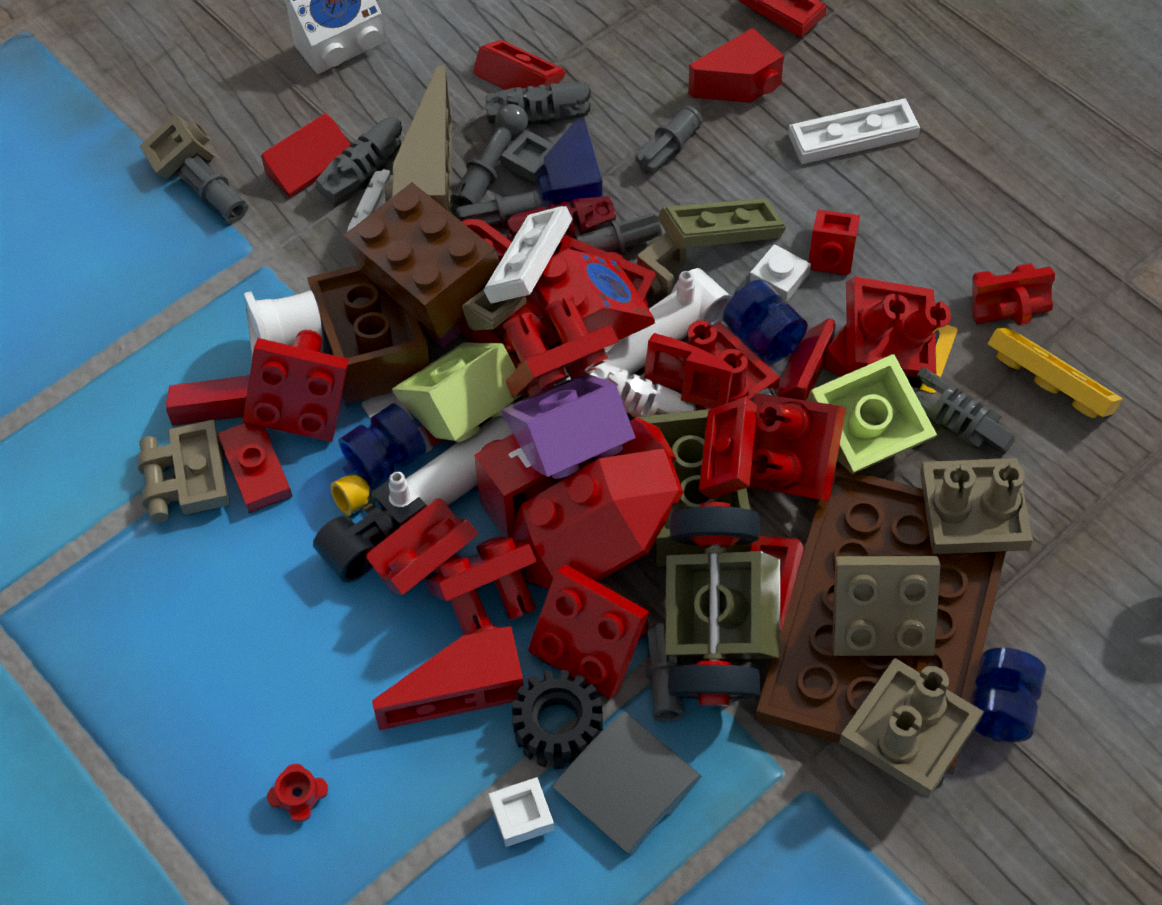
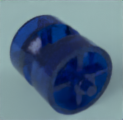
M761 279L752 281L736 291L723 313V321L741 339L747 340L748 346L767 364L776 363L790 353H795L808 328L807 321L793 307L783 303L782 297L767 282Z
M391 403L372 416L370 427L359 425L338 439L341 452L348 462L342 468L344 473L349 475L354 471L357 476L367 481L371 489L387 480L395 472L394 466L396 464L406 467L427 451L424 439L418 430L422 423L417 418L412 420L395 403Z
M992 648L983 652L975 684L977 688L973 691L970 704L984 711L980 722L974 729L976 732L985 737L992 738L995 742H1022L1032 737L1038 713L1037 701L1041 698L1046 675V667L1041 660L1027 652L1012 648Z

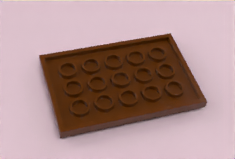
M836 467L830 501L819 499L782 631H780V659H771L757 706L755 720L839 743L842 732L894 658L919 673L927 666L941 668L949 677L947 690L971 704L1006 551L932 554L923 489L859 472L851 474L847 469ZM836 556L938 557L940 562L935 656H834L832 634ZM958 755L946 771V774L953 775Z

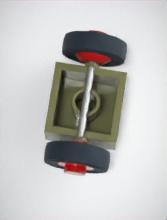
M706 502L701 503L700 507L674 511L670 518L671 539L682 544L705 548V554L666 555L665 655L683 660L709 661H699L695 665L670 668L668 674L669 694L680 698L699 699L700 706H729V699L757 697L760 691V674L758 669L736 666L728 661L719 660L780 659V559L762 551L726 553L724 548L746 545L759 540L760 517L755 511L730 507L729 503Z

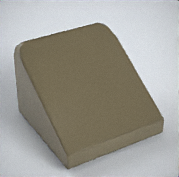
M483 289L462 305L470 329L474 331L495 329L525 305L527 301L526 297L521 296L490 303Z

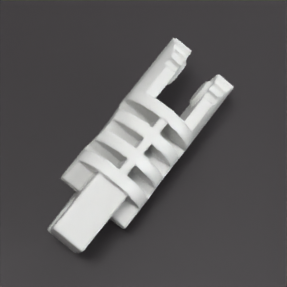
M600 364L596 366L597 370L590 374L617 385L625 410L633 418L688 412L697 409L695 407L697 404L682 401L681 393L660 384L654 385L648 379L641 380L640 376L636 374L629 375L628 371Z

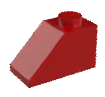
M751 28L689 64L688 93L693 98L751 103L764 94L772 93L781 85L784 55L754 28Z

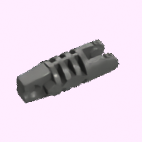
M586 82L554 83L550 84V86L539 85V87L534 88L533 86H527L524 89L516 87L487 94L486 112L488 123L495 124L497 112L508 104H515L523 108L527 114L528 122L531 121V123H536L538 120L546 122L549 119H554L555 121L588 115L591 104L589 102L591 88H589Z
M394 116L384 118V120H380V123L373 126L367 133L360 135L358 140L353 141L349 147L337 155L316 179V189L328 200L335 203L359 188L373 173L378 171L381 166H384L389 158L395 154V151H398V148H400L401 121H398V118Z
M922 366L916 376L924 385L942 394L934 406L915 393L927 417L978 450L985 443L1005 455L1014 443L1015 436L998 424L1001 415Z

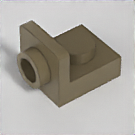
M174 114L139 146L155 172L166 180L184 164L186 158L192 157L196 153L207 161L215 157L207 144L211 138L203 127L196 121H192L189 124L177 114Z

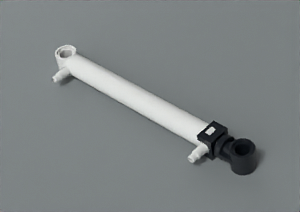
M700 268L681 272L671 294L649 308L654 317L655 324L619 340L607 352L609 360L602 364L628 371L629 375L636 373L645 366L648 340L653 333L681 341L688 336V328L693 322L705 320L712 327L728 313L733 301L732 296ZM568 377V378H566L565 380H563V381H561V382L555 384V386H557V385H559V384H561V383H564V382H566V381H568V380H571L570 377ZM523 396L521 399H519V400L516 401L515 403L520 402V401H522V400H524V399H527V398H529V397H524V396ZM503 415L490 419L480 426V431L473 437L457 442L406 479L401 472L392 473L388 481L371 492L373 503L361 509L362 520L355 524L348 516L334 518L316 534L313 540V548L343 582L350 583L363 577L372 569V566L365 558L368 551L434 499L441 498L448 506L478 485L474 454L480 452L489 442L498 439L502 440L513 434Z

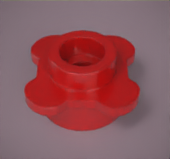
M291 764L277 777L275 787L269 789L267 801L271 807H281L289 812L294 822H304L310 818L311 808L317 800L327 796L328 785L323 778L315 779L312 773L301 764ZM296 789H301L302 794L295 797L293 792Z

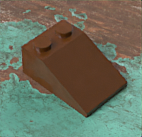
M357 265L307 277L310 291H312L319 309L323 335L329 354L349 359L342 394L345 405L392 393V388L430 364L427 343L418 320L360 271Z

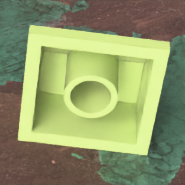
M462 343L392 388L396 398L435 438L454 440L456 442H462L473 437L480 431V423L491 416L492 418L502 416L501 409L515 404V400L522 396L519 395L513 398L506 384V380L516 371V368L503 343Z
M894 354L812 389L806 400L846 407L837 460L851 474L937 436Z

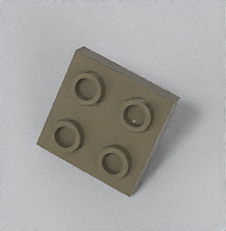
M1018 458L922 462L920 476L932 554L1030 550L1033 539L1022 485L1025 480V472L1019 465Z
M836 556L832 634L834 656H935L940 562L938 557Z
M894 658L842 732L839 743L929 799L980 722L984 711L947 690L949 677L941 668L927 666L919 673Z

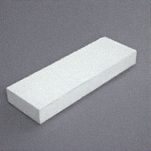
M906 98L790 124L788 136L802 165L918 138L920 126Z
M566 206L527 216L485 286L484 292L490 303L531 294L572 221Z

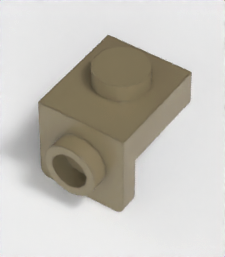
M668 233L661 237L653 238L646 248L637 255V265L656 272L647 295L656 297L659 301L671 294L674 288L673 273L686 264V248L677 249Z

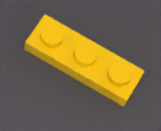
M1010 327L997 328L987 343L999 351L996 357L1001 362L1017 370H1020L1021 366L1036 375L1034 378L1036 384L1054 394H1057L1059 390L1075 399L1072 403L1074 408L1091 418H1096L1098 415L1101 417L1113 415L1123 401V398Z

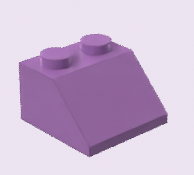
M587 373L501 409L504 420L533 469L546 477L552 476L554 479L573 474L580 468L578 463L594 456L596 459L611 457L623 450V443L636 438L617 385Z

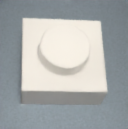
M774 244L750 272V283L787 302L809 276L811 263Z
M537 777L488 793L505 847L555 831L554 822Z

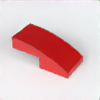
M653 333L648 340L643 380L648 379L652 383L681 390L682 401L715 408L729 401L734 367L698 347Z

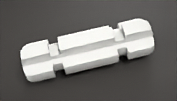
M383 169L374 173L369 187H367L354 214L355 217L352 218L347 228V232L386 203L385 182L393 181V175H391L389 170Z

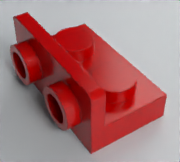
M436 498L368 551L365 558L392 593L404 595L479 534L468 519H457L441 498Z

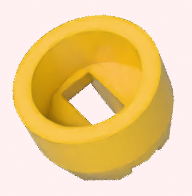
M348 475L330 484L332 497L338 508L345 515L350 516L367 505L370 497V487L362 477Z

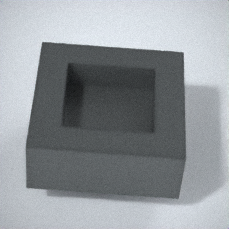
M525 129L501 154L502 167L536 184L560 158L559 147Z

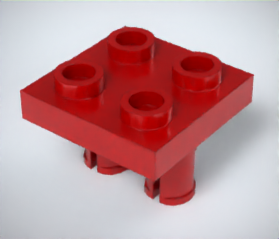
M856 276L852 277L846 282L847 367L860 369L894 354L905 376L917 377L916 375L922 366L937 374L935 331L947 326L951 321L949 307L944 302L939 301L936 303L934 301V289Z
M572 295L564 297L562 302L559 299L545 307V311L549 314L563 344L551 350H546L530 312L522 314L520 319L515 317L505 322L503 328L507 331L520 360L516 371L506 380L512 397L515 398L524 393H528L529 397L554 387L556 383L565 379L567 375H569L570 379H573L584 373L591 374L597 370L596 366L609 360L607 352L619 342L612 325L610 324L588 333Z
M705 320L693 322L689 326L687 331L688 344L709 352L734 367L728 403L743 397L751 400L755 393L766 388L769 390L773 388L774 391L779 388L780 377L720 321L712 327ZM667 387V388H669V389H671V390H674V391L679 392V393L682 394V391H681V390ZM701 405L695 406L697 408L695 411L712 409Z
M312 330L300 331L296 336L293 346L257 338L253 350L242 422L332 442L336 431L349 359L321 353L322 338L317 332Z
M755 393L753 403L757 405L750 487L830 501L846 407Z
M502 535L496 536L476 545L477 554L460 558L459 554L452 555L437 567L433 573L424 578L431 595L444 601L450 600L463 631V636L473 634L477 630L476 626L478 629L493 626L492 622L489 621L476 589L492 581L495 582L507 611L508 619L523 616L522 611L530 613L537 608L520 570L537 562L529 543L515 541L512 537L504 539Z
M565 564L555 572L528 652L559 670L570 671V676L576 678L577 674L585 677L587 686L592 684L597 692L611 699L619 692L639 638L648 631L647 617L649 611Z

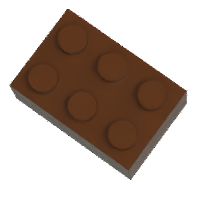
M413 182L343 235L359 270L438 338L442 337L465 318L462 305L485 288L500 263L495 248Z

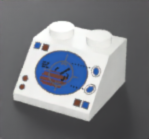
M285 0L294 46L317 75L386 42L382 13L376 0Z

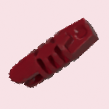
M610 196L573 199L571 202H560L558 205L551 204L545 208L538 207L534 210L521 212V214L509 217L507 221V230H509L507 239L511 242L513 241L529 214L566 206L572 221L564 235L575 239V235H582L611 226V221L616 220L615 209Z

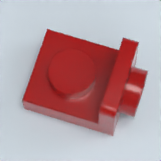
M818 209L808 262L811 263L810 270L849 275L851 273L860 215Z

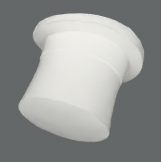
M309 290L279 299L255 300L251 291L244 293L251 356H253L257 338L293 346L297 334L302 330H312L321 336L322 345L320 352L324 353L321 318L312 291Z

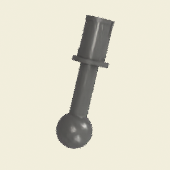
M508 104L497 112L495 117L496 132L480 159H470L467 162V172L451 195L452 200L459 207L479 203L488 185L494 183L498 178L496 171L493 169L510 139L520 136L528 125L527 114L520 106Z

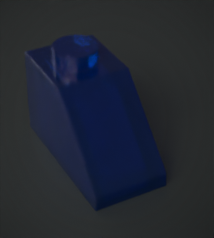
M585 118L576 119L544 157V175L538 176V186L542 202L549 201L550 205H558L560 202H571L573 199L603 196L602 178Z

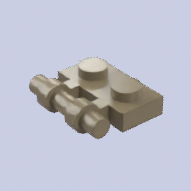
M214 420L168 429L169 445L158 447L157 438L152 436L140 439V453L137 455L138 471L144 474L145 487L142 489L143 506L149 509V516L152 522L161 523L169 518L167 506L172 501L179 500L183 515L230 505L218 432ZM174 466L176 478L163 481L162 472L166 467Z

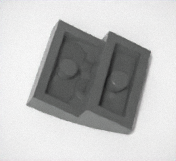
M624 711L581 752L552 787L625 852L633 855L665 814L671 816L702 775Z

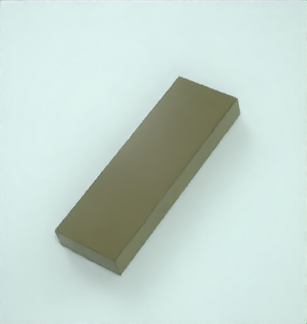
M766 198L667 206L662 208L658 216V220L677 249L781 238L786 229L785 224Z

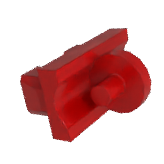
M1030 263L1018 265L1011 271V274L995 276L990 271L975 273L972 276V318L976 324L1013 318L1014 322L1021 326L1031 322L1032 314L1053 311L1052 285L1055 281V272L1051 267L1036 269Z

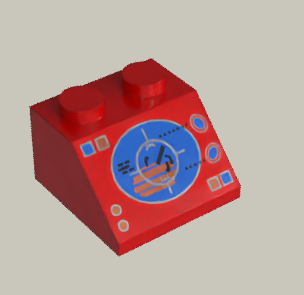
M566 249L550 258L534 287L538 303L555 332L556 329L549 314L546 313L545 307L559 299L562 302V299L569 295L573 296L574 303L588 333L611 324L618 340H621L655 324L653 315L617 259Z

